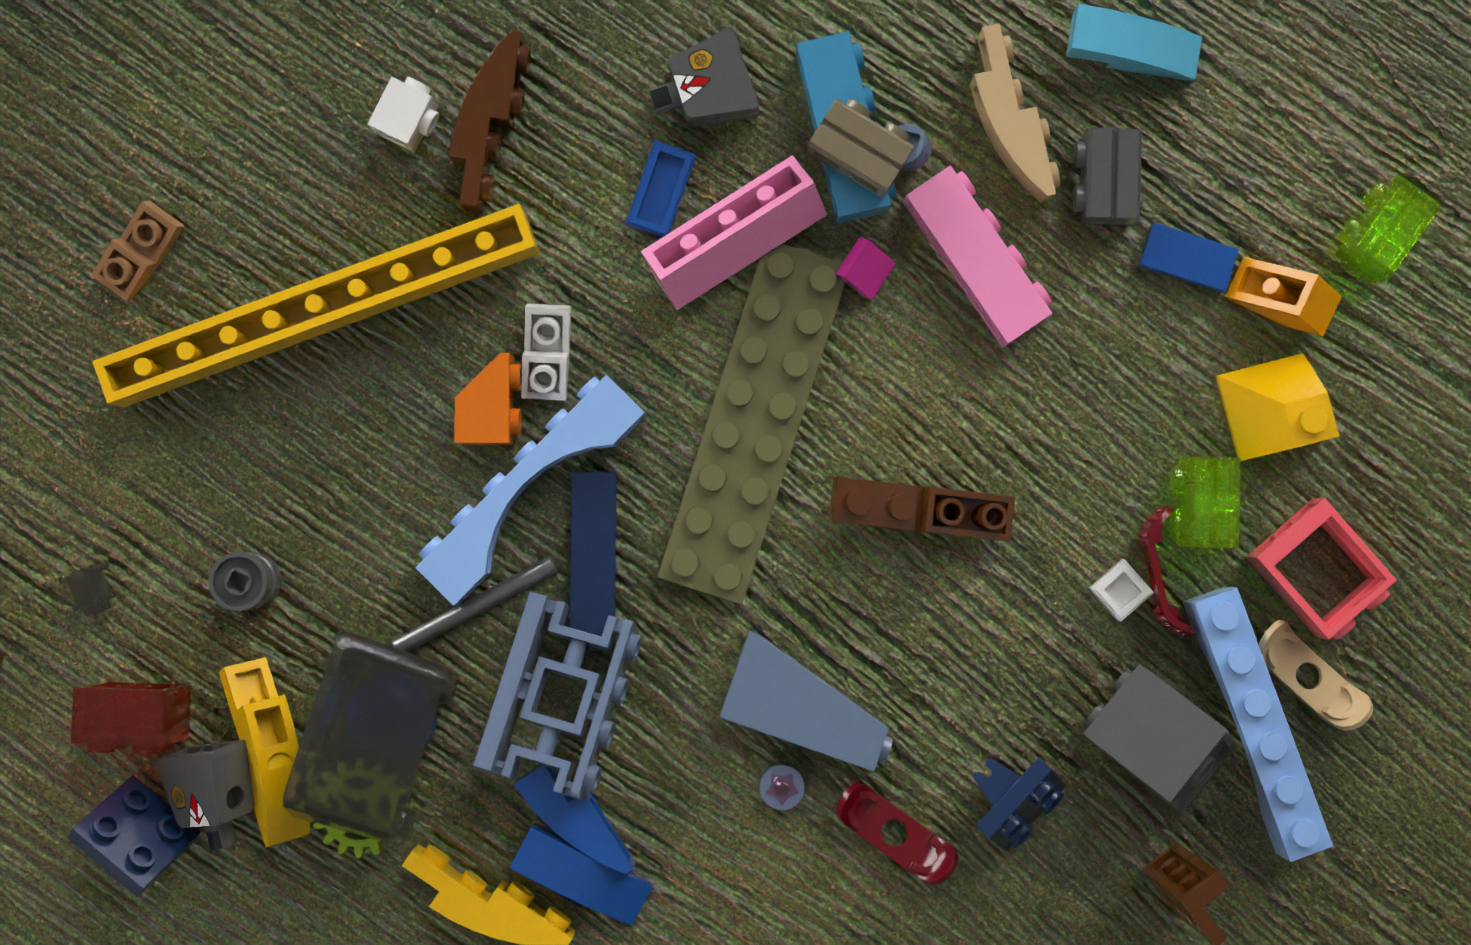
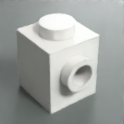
M391 76L367 125L375 134L415 153L423 136L429 137L437 125L439 113L436 110L438 105L433 97L429 95L431 89L425 84L410 77H407L405 82H402Z

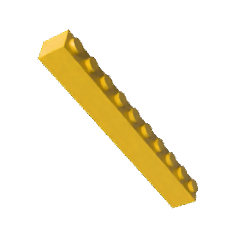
M517 204L92 362L107 404L127 407L539 255L540 251L526 213L521 205Z

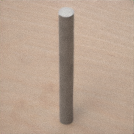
M549 556L392 640V644L398 655L402 656L557 573L558 570Z

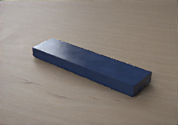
M572 472L570 628L601 637L608 615L616 617L617 472ZM616 638L613 644L612 651L615 650ZM588 645L586 651H605Z

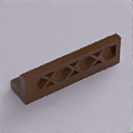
M1177 842L1141 869L1172 911L1212 945H1220L1227 939L1203 908L1230 887L1217 869Z

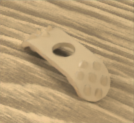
M1277 620L1264 631V635L1258 645L1268 671L1320 718L1335 728L1344 731L1359 728L1369 720L1373 713V703L1370 697L1347 682L1295 635L1287 622ZM1303 663L1312 664L1318 670L1319 681L1312 689H1305L1297 682L1296 671Z

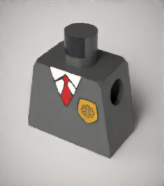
M733 26L671 57L668 60L673 81L649 89L657 115L682 107L688 127L751 119L759 116V104Z
M245 740L188 746L154 759L177 824L181 828L204 826L210 850L225 848L237 843L232 820L252 812L254 808Z

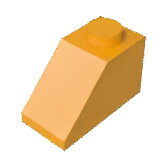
M1243 257L1225 295L1230 301L1283 326L1322 337L1342 298L1336 290L1317 274Z

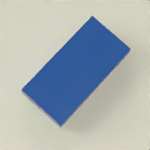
M654 140L625 223L626 226L660 238L671 232L697 158L696 154Z
M1153 222L1150 225L1138 267L1223 293L1226 291L1239 249Z

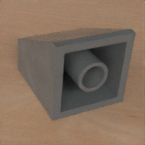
M1139 663L1133 672L1128 669L1119 677L1113 687V691L1116 693L1104 707L1100 704L1091 712L1085 722V726L1088 728L1083 735L1180 815H1183L1237 745L1225 727Z

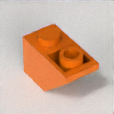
M500 353L455 397L454 443L459 445H514V435H521L522 414L520 408H514V391H521L522 366L521 364H514L515 357L510 353Z

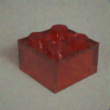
M102 681L73 687L71 743L87 744L86 751L93 753L115 752V748H127L129 746H133L132 753L160 754L161 750L174 749V743L189 738L191 685Z

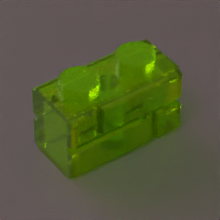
M1398 175L1385 183L1380 180L1377 181L1362 201L1368 207L1359 219L1355 216L1351 217L1337 235V238L1342 243L1335 251L1336 256L1351 267H1355L1358 272L1377 284L1390 279L1441 208L1440 203L1426 193L1420 192L1416 186Z
M1191 456L1178 458V466H1173L1170 474L1171 492L1178 493V511H1172L1169 521L1171 538H1177V547L1239 548L1241 458Z

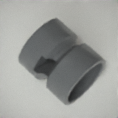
M257 552L226 554L216 561L210 570L208 579L210 594L216 603L227 610L237 612L264 608L275 600L280 592L282 583L280 569L275 561L267 555Z

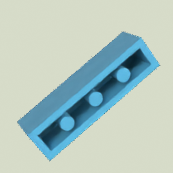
M849 31L797 43L796 58L814 132L836 99L845 104L848 99H852L865 106L871 113L876 111L871 87H863L859 70L865 69L860 43L852 44ZM822 162L837 224L889 211L891 207L890 199L896 198L894 183L884 199Z

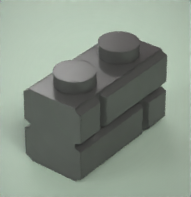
M1092 127L1088 128L1082 135V140H1076L1073 161L1074 167H1081V185H1074L1072 207L1074 212H1080L1081 224L1129 226L1134 225L1140 220L1142 130Z

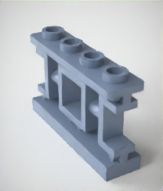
M530 591L473 766L483 772L503 776L511 780H515L521 759L559 770L553 791L585 801L587 792L594 793L597 788L601 767L597 766L596 763L601 748L608 749L611 743L615 723L611 722L610 718L615 704L621 705L624 701L629 680L623 677L628 661L635 662L638 656L642 636L637 635L638 627L634 621L627 619L623 621L608 615L602 637L566 627L564 624L569 606L565 602L558 600L556 602L550 600L545 595ZM550 616H552L547 631L553 636L570 640L564 661L560 663L539 656L534 673L532 674ZM616 635H619L600 694L598 692L603 677L598 673L581 669L587 645L611 652ZM549 672L587 683L574 724L536 713ZM524 702L519 718L523 721L542 726L535 751L511 744L504 762L515 724ZM589 721H591V727L574 781L571 782L575 764L553 757L554 749L560 732L584 739Z

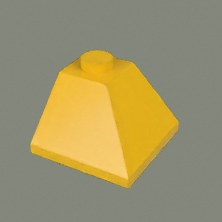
M1303 353L1215 376L1238 462L1340 437L1328 392Z

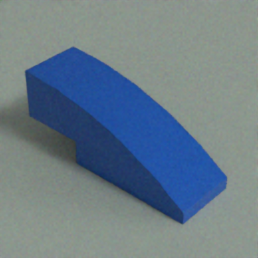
M542 764L520 777L514 783V786L531 809L555 833L574 848L600 864L625 875L634 869L636 862L590 792H587L585 801L554 792L553 789L558 774L554 768Z
M534 823L509 867L577 903L631 926L654 884L632 872L625 875L600 864L574 848L559 835L537 823Z

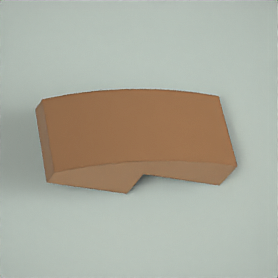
M150 200L142 201L121 238L111 240L91 276L126 302L131 301L165 258L185 226Z

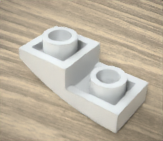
M527 303L525 307L524 352L522 354L521 398L566 401L570 354L571 306Z

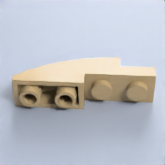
M1000 23L984 26L977 40L985 72L974 74L969 84L977 112L995 151L1011 174L1040 203L1050 202L1056 195L1055 188L1060 187V175L1056 162H1049L1046 145H1049L1051 142L1048 122L1046 118H1039L1037 107L1019 110L1018 106L1023 105L1024 99L1021 83L1018 78L1012 80L1009 63L1014 61L1011 39L1009 35H1002Z

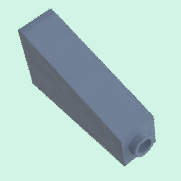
M748 631L720 712V718L871 771L875 770L877 762H886L893 742V738L887 736L889 728L886 724L758 632Z

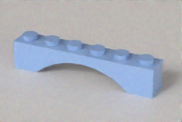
M607 375L600 381L596 377L589 380L576 395L581 401L569 413L564 408L561 409L546 424L545 428L549 433L538 444L533 440L528 442L513 458L518 464L506 476L499 472L482 489L486 497L475 508L470 504L466 505L450 522L455 528L443 540L436 536L420 551L419 556L423 560L415 568L453 606L461 604L491 574L493 552L500 528L512 505L530 483L547 469L569 457L594 449L616 447L647 416Z
M1224 586L1183 601L1191 626L1198 629L1195 636L1216 677L1239 732L1253 775L1260 812L1275 853L1292 862L1333 847L1238 588Z

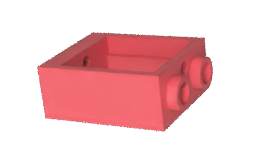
M1326 498L1311 499L1246 556L1249 562L1316 638L1329 640L1333 637L1336 640L1347 634L1356 625L1353 618L1365 608L1372 610L1385 601L1390 595L1387 589L1397 581ZM1320 526L1367 578L1322 618L1319 617L1275 566Z

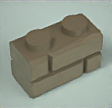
M836 99L809 141L806 152L884 199L915 146L908 142L909 134L892 123H887L885 127H882L869 119L871 112L859 102L848 99L845 104Z

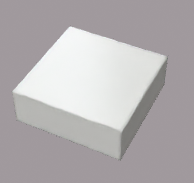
M1121 559L1089 587L1091 592L1118 622L1123 621L1154 594L1125 559Z

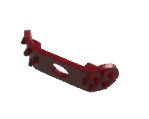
M1166 505L1155 509V514L1147 516L1146 520L1149 522L1142 525L1144 529L1137 533V536L1141 537L1138 543L1143 546L1150 584L1154 592L1153 598L1156 608L1153 610V613L1157 614L1155 620L1164 622L1163 627L1170 628V632L1181 633L1182 637L1196 636L1198 629L1184 623L1177 606L1168 605L1155 546V544L1163 541V523L1173 511L1172 508Z
M862 781L854 782L843 793L836 809V816L840 822L911 874L930 885L941 884L953 874L958 864V854L952 845L929 831ZM891 819L899 820L906 828V838L898 846L886 844L881 836L882 826Z

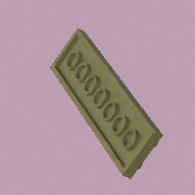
M781 244L760 257L657 578L741 605L743 604L845 285V281L835 274L842 262L786 244Z

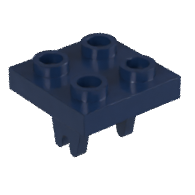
M1039 757L1022 776H1019L993 759H987L986 766L991 770V776L985 777L980 772H976L973 778L993 807L976 826L989 839L1007 851L1011 845L1017 848L1029 837L1033 831V827L1030 824L1042 812L1046 815L1056 808L1064 796L1061 791L1066 785Z
M132 775L79 822L70 832L68 839L138 897L195 842L201 832L195 827L181 828L177 824L172 808Z

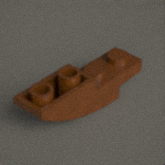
M512 30L496 46L482 65L468 90L454 127L448 157L454 165L465 166L460 196V205L465 211L483 213L485 201H492L495 177L494 175H489L491 158H498L501 145V132L495 131V128L513 129L515 116L522 117L525 91L519 90L521 73L528 74L531 47L525 46L526 42L521 31Z
M837 476L833 477L829 521L1011 542L1015 497Z

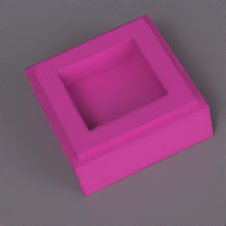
M859 237L835 274L863 297L872 300L896 263L870 240Z

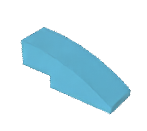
M1078 4L1072 15L1066 56L1107 63L1106 68L1194 82L1202 36L1145 17Z

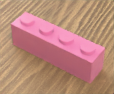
M792 155L643 249L641 253L658 284L676 310L827 216L814 181Z
M950 165L907 194L903 204L1003 348L1053 314L1048 307L1052 304V301L1047 291L1039 282L1032 284L1023 271L1027 267L1026 262L1016 247L1013 245L1007 247L998 234L1001 231V226L993 213L988 208L981 210L972 197L976 194V191L969 178L962 171L956 174Z

